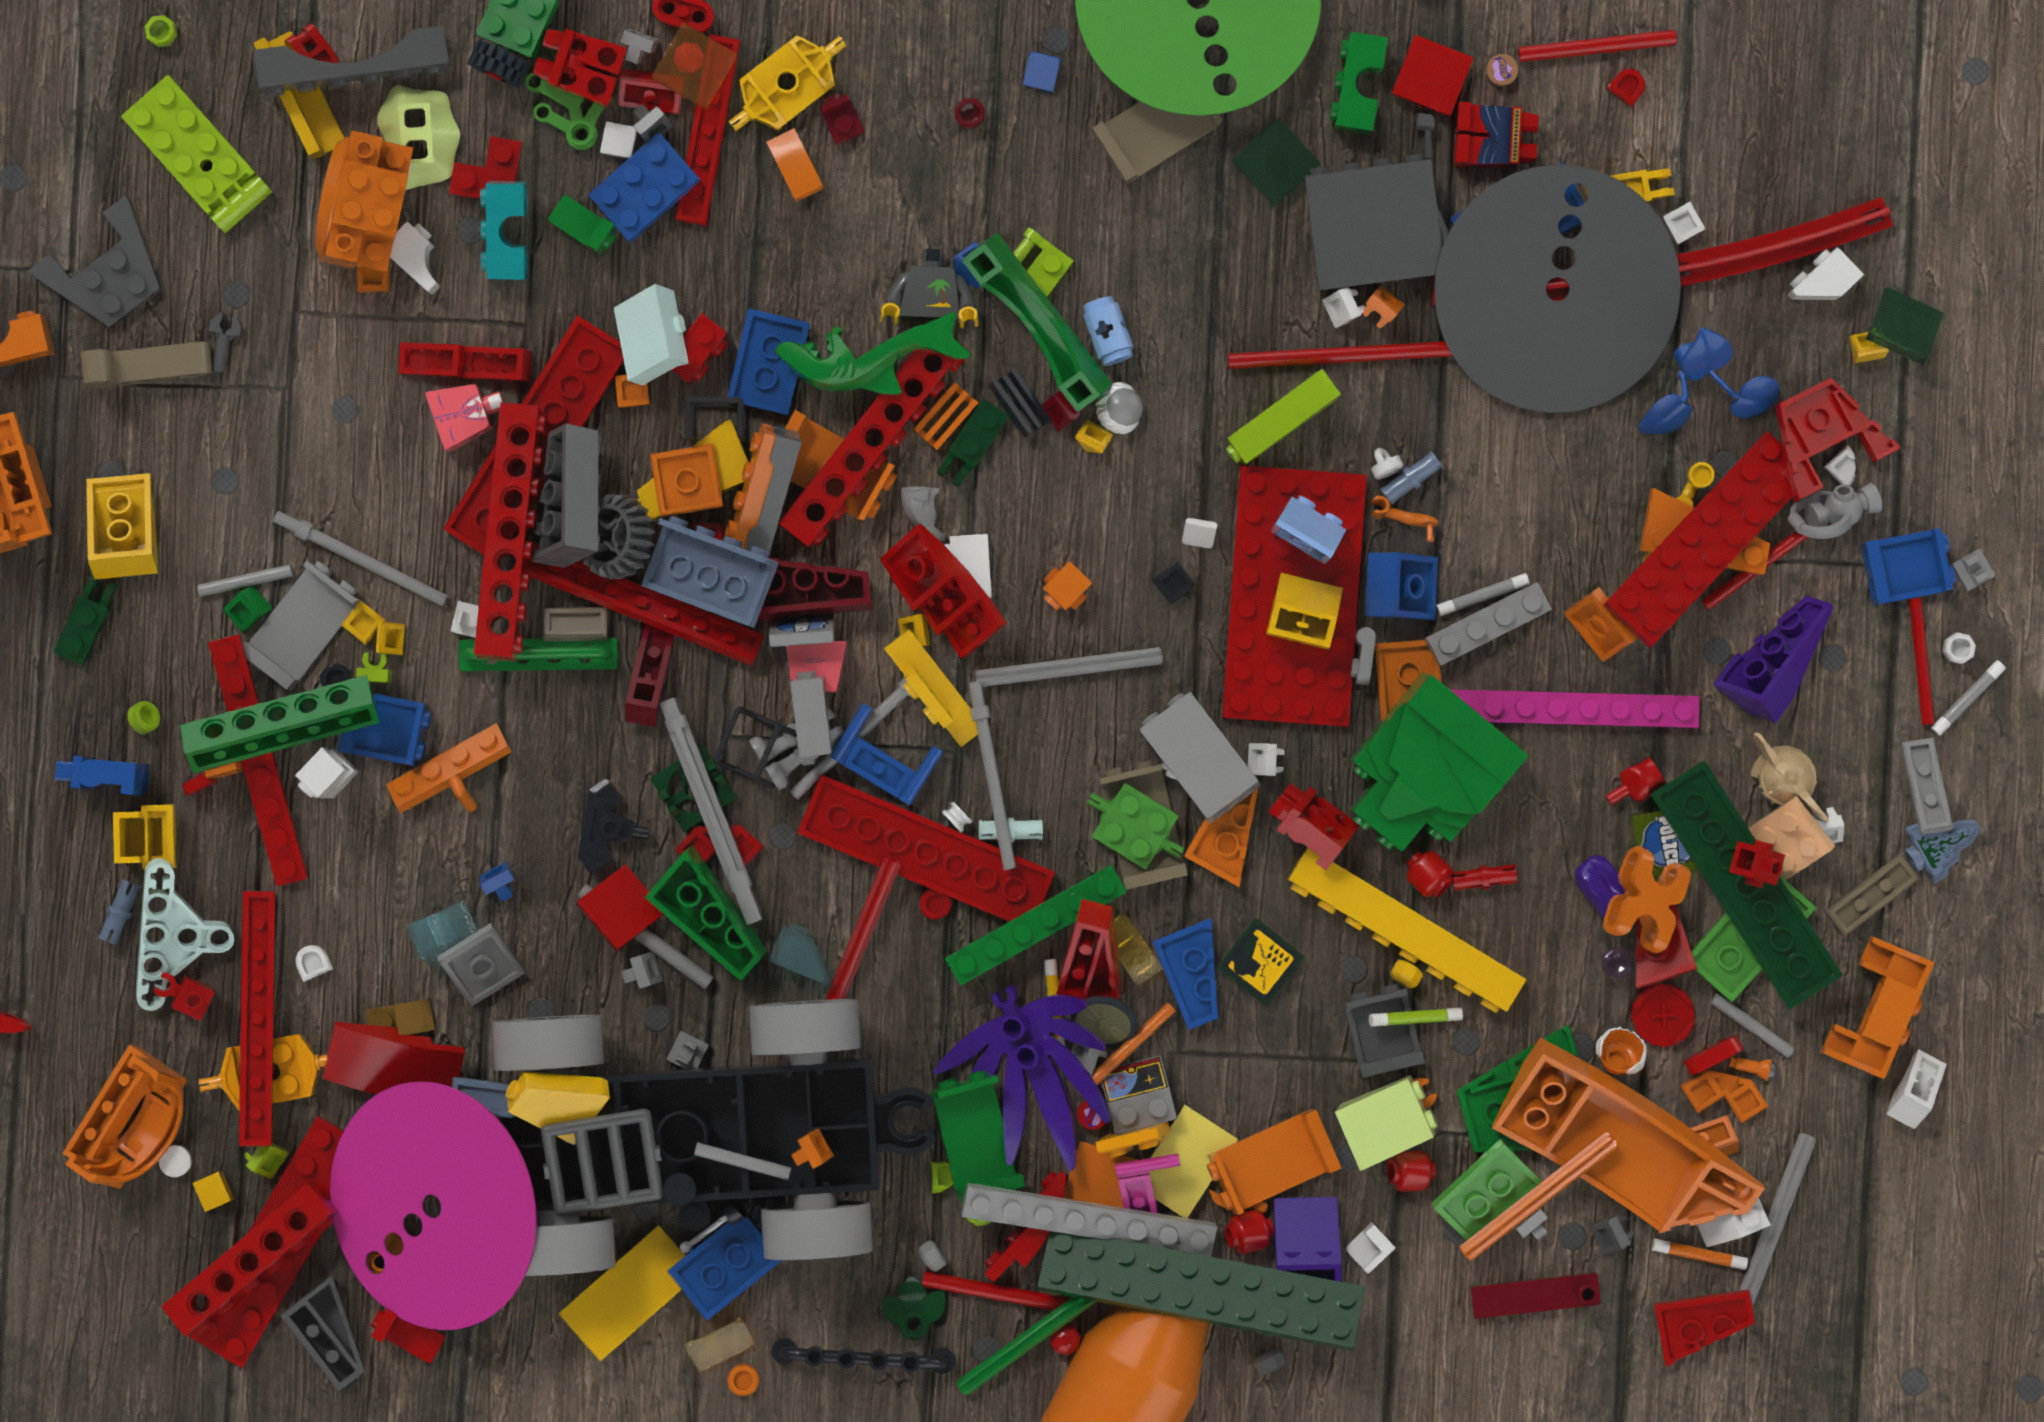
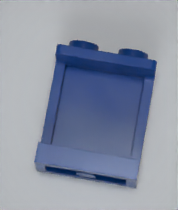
M1941 528L1867 541L1860 544L1872 606L1953 590L1952 584L1956 583V575L1953 565H1948L1946 553L1950 551L1949 540L1946 534H1942Z
M374 694L380 723L341 733L337 751L416 766L417 760L422 761L426 743L421 741L423 729L428 730L431 722L432 711L427 710L428 704Z

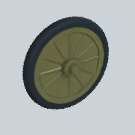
M1093 996L1084 999L1088 1002V1007L1078 1013L1071 1014L1070 1017L1071 1021L1093 1032L1102 1040L1106 1047L1124 1044L1134 1036L1137 1030V1019L1131 1008L1122 1001L1107 996Z

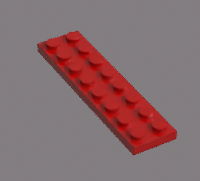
M578 315L521 403L539 406L542 411L541 415H546L545 434H539L538 446L543 447L541 466L536 465L535 477L540 479L538 497L533 496L532 508L540 497L541 490H543L549 475L544 474L549 432L565 423L584 427L624 363L620 341ZM524 431L516 433L513 443L518 446L526 444L529 440V434ZM496 445L443 527V530L483 555L485 551ZM523 463L513 464L510 468V475L513 477L523 475L526 465ZM510 495L506 501L507 507L517 508L520 506L523 500L522 495ZM516 525L507 526L503 531V537L508 540L513 539L519 527Z
M1766 431L1603 604L1609 612L1647 647L1651 648L1792 498L1793 493L1783 445Z
M821 775L797 831L800 835L877 867H880L884 857L894 858L901 863L897 875L1007 921H1011L1042 904L1055 874V871L1014 855L1016 868L1004 870L1000 848L824 775Z
M321 1116L316 1117L249 1232L307 1183L315 1182L331 1202V1171L335 1152L344 1132L343 1129ZM298 1212L294 1219L295 1225L299 1229L305 1228L307 1217L304 1213ZM315 1231L307 1238L310 1243L297 1254H294L293 1251L283 1258L286 1263L272 1275L267 1272L258 1280L261 1284L248 1295H245L243 1292L234 1299L237 1304L223 1316L220 1313L215 1315L210 1320L212 1326L199 1336H196L194 1333L188 1337L243 1368L323 1232L319 1234L318 1231ZM274 1232L270 1238V1244L276 1250L281 1248L283 1239L280 1234ZM249 1253L246 1257V1265L251 1270H255L258 1266V1258L253 1253ZM227 1273L223 1275L221 1280L223 1288L230 1291L234 1285L232 1276ZM209 1300L207 1301L202 1311H206L208 1309Z

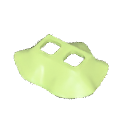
M401 85L394 86L377 115V124L384 140L407 146V143L410 141L424 140L427 142L428 150L426 158L411 159L405 190L448 179L452 176L455 154L460 140V130L453 118L448 96L444 92L437 90H419ZM423 109L425 111V125L415 128L406 127L405 112L407 110Z

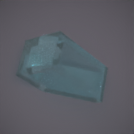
M793 922L790 927L784 925L769 962L829 985L831 980L830 974L814 937L807 935L809 929Z

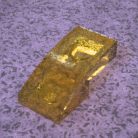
M1123 913L1114 919L1118 958L1138 987L1162 970L1163 967L1127 915Z

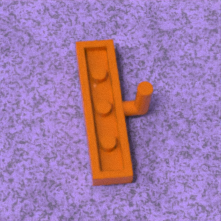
M495 723L387 783L386 786L400 813L409 810L448 787H451L454 795L466 811L472 812L477 808V803L466 790L462 780L510 754L512 751L501 728Z

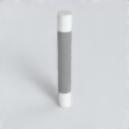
M1526 573L1437 604L1438 613L1441 617L1530 585Z
M1996 660L1931 727L1932 731L1941 736L1998 678L2006 667Z

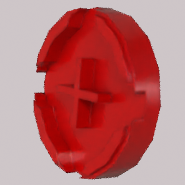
M1659 983L1648 986L1637 995L1632 1004L1631 1020L1633 1028L1641 1039L1651 1045L1661 1047L1676 1045L1688 1037L1694 1026L1695 1012L1693 1003L1685 991L1674 985Z

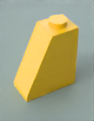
M524 1071L517 1081L513 1080L505 1094L508 1112L539 1128L546 1124L595 1117L610 1098L608 1080L604 1078ZM574 1133L557 1136L572 1145L576 1144Z

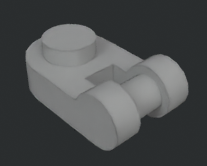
M1369 627L1361 628L1355 634V642L1360 648L1358 659H1352L1350 677L1356 678V684L1367 686L1371 676L1376 640L1374 630Z

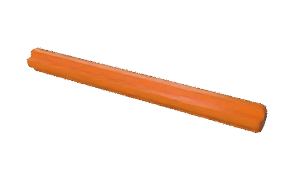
M1608 1132L1602 1134L1460 1246L1463 1255L1469 1261L1474 1260L1611 1153L1618 1146L1613 1136Z

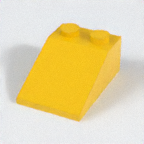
M150 473L86 479L88 562L94 579L157 574L158 546Z

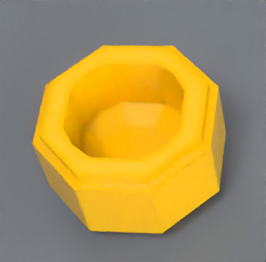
M1397 960L1390 971V975L1395 982L1408 988H1415L1423 976L1418 967L1403 960Z

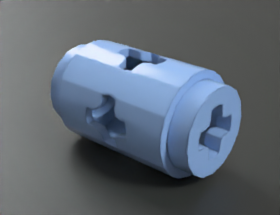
M1106 296L1083 306L1085 313L1082 316L1088 333L1091 335L1098 360H1102L1104 366H1111L1133 357L1131 349L1134 346L1128 329L1125 327V321L1118 302H1114L1112 296ZM1112 324L1113 330L1109 331L1110 337L1104 338L1103 332L1107 331L1106 325Z

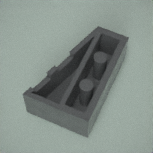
M333 1276L280 1315L338 1391L365 1372Z

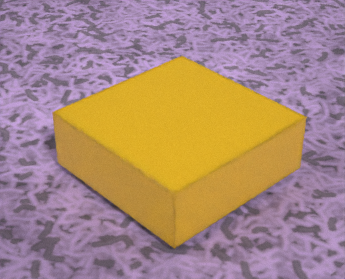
M360 600L341 626L365 645H368L377 633L378 621L386 622L387 620Z

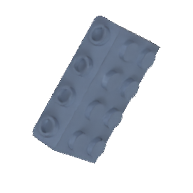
M670 516L669 521L659 518L658 524L663 526L641 586L755 628L779 562L768 558L770 555L769 551L753 545L750 551L741 548L743 542L725 536L723 541L715 539L716 532L704 527L697 526L696 531L688 529L687 525L689 522L677 517Z

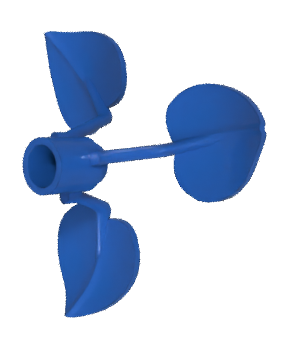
M1700 327L1695 341L1681 345L1674 353V358L1681 368V371L1677 374L1681 381V397L1673 393L1656 402L1641 421L1638 430L1646 434H1666L1679 429L1687 422L1692 413V407L1689 403H1686L1689 398L1687 378L1699 380L1706 374H1709L1735 399L1730 406V411L1739 418H1751L1765 412L1775 403L1781 391L1775 379L1768 376H1759L1746 382L1741 387L1739 393L1735 392L1713 371L1725 366L1729 362L1733 354L1732 346L1722 335Z

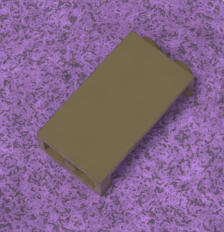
M1138 102L1104 124L1102 121L1094 126L1092 134L1124 184L1128 185L1219 127L1222 123L1220 116L1224 113L1206 116L1181 115L1159 110Z
M1153 759L1135 763L1136 770L1124 772L1123 767L1104 771L1105 777L1099 778L1103 798L1108 802L1117 796L1126 782L1171 810L1162 765H1154ZM1174 823L1169 839L1180 845ZM1161 850L1153 857L1145 870L1116 852L1126 890L1188 875L1182 853H1180L1181 856L1177 860L1174 856Z

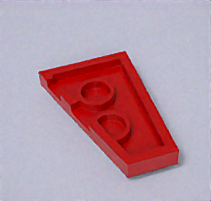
M1750 1289L1657 1302L1654 1305L1666 1367L1689 1354L1692 1355L1702 1350L1703 1347L1719 1339L1722 1340L1754 1324L1756 1321Z

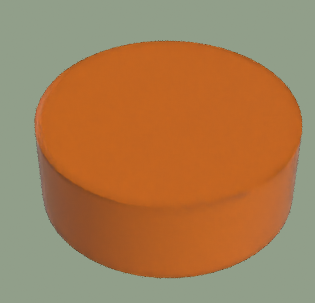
M741 1363L731 1369L727 1382L734 1394L748 1396L757 1389L760 1376L754 1366L748 1363Z

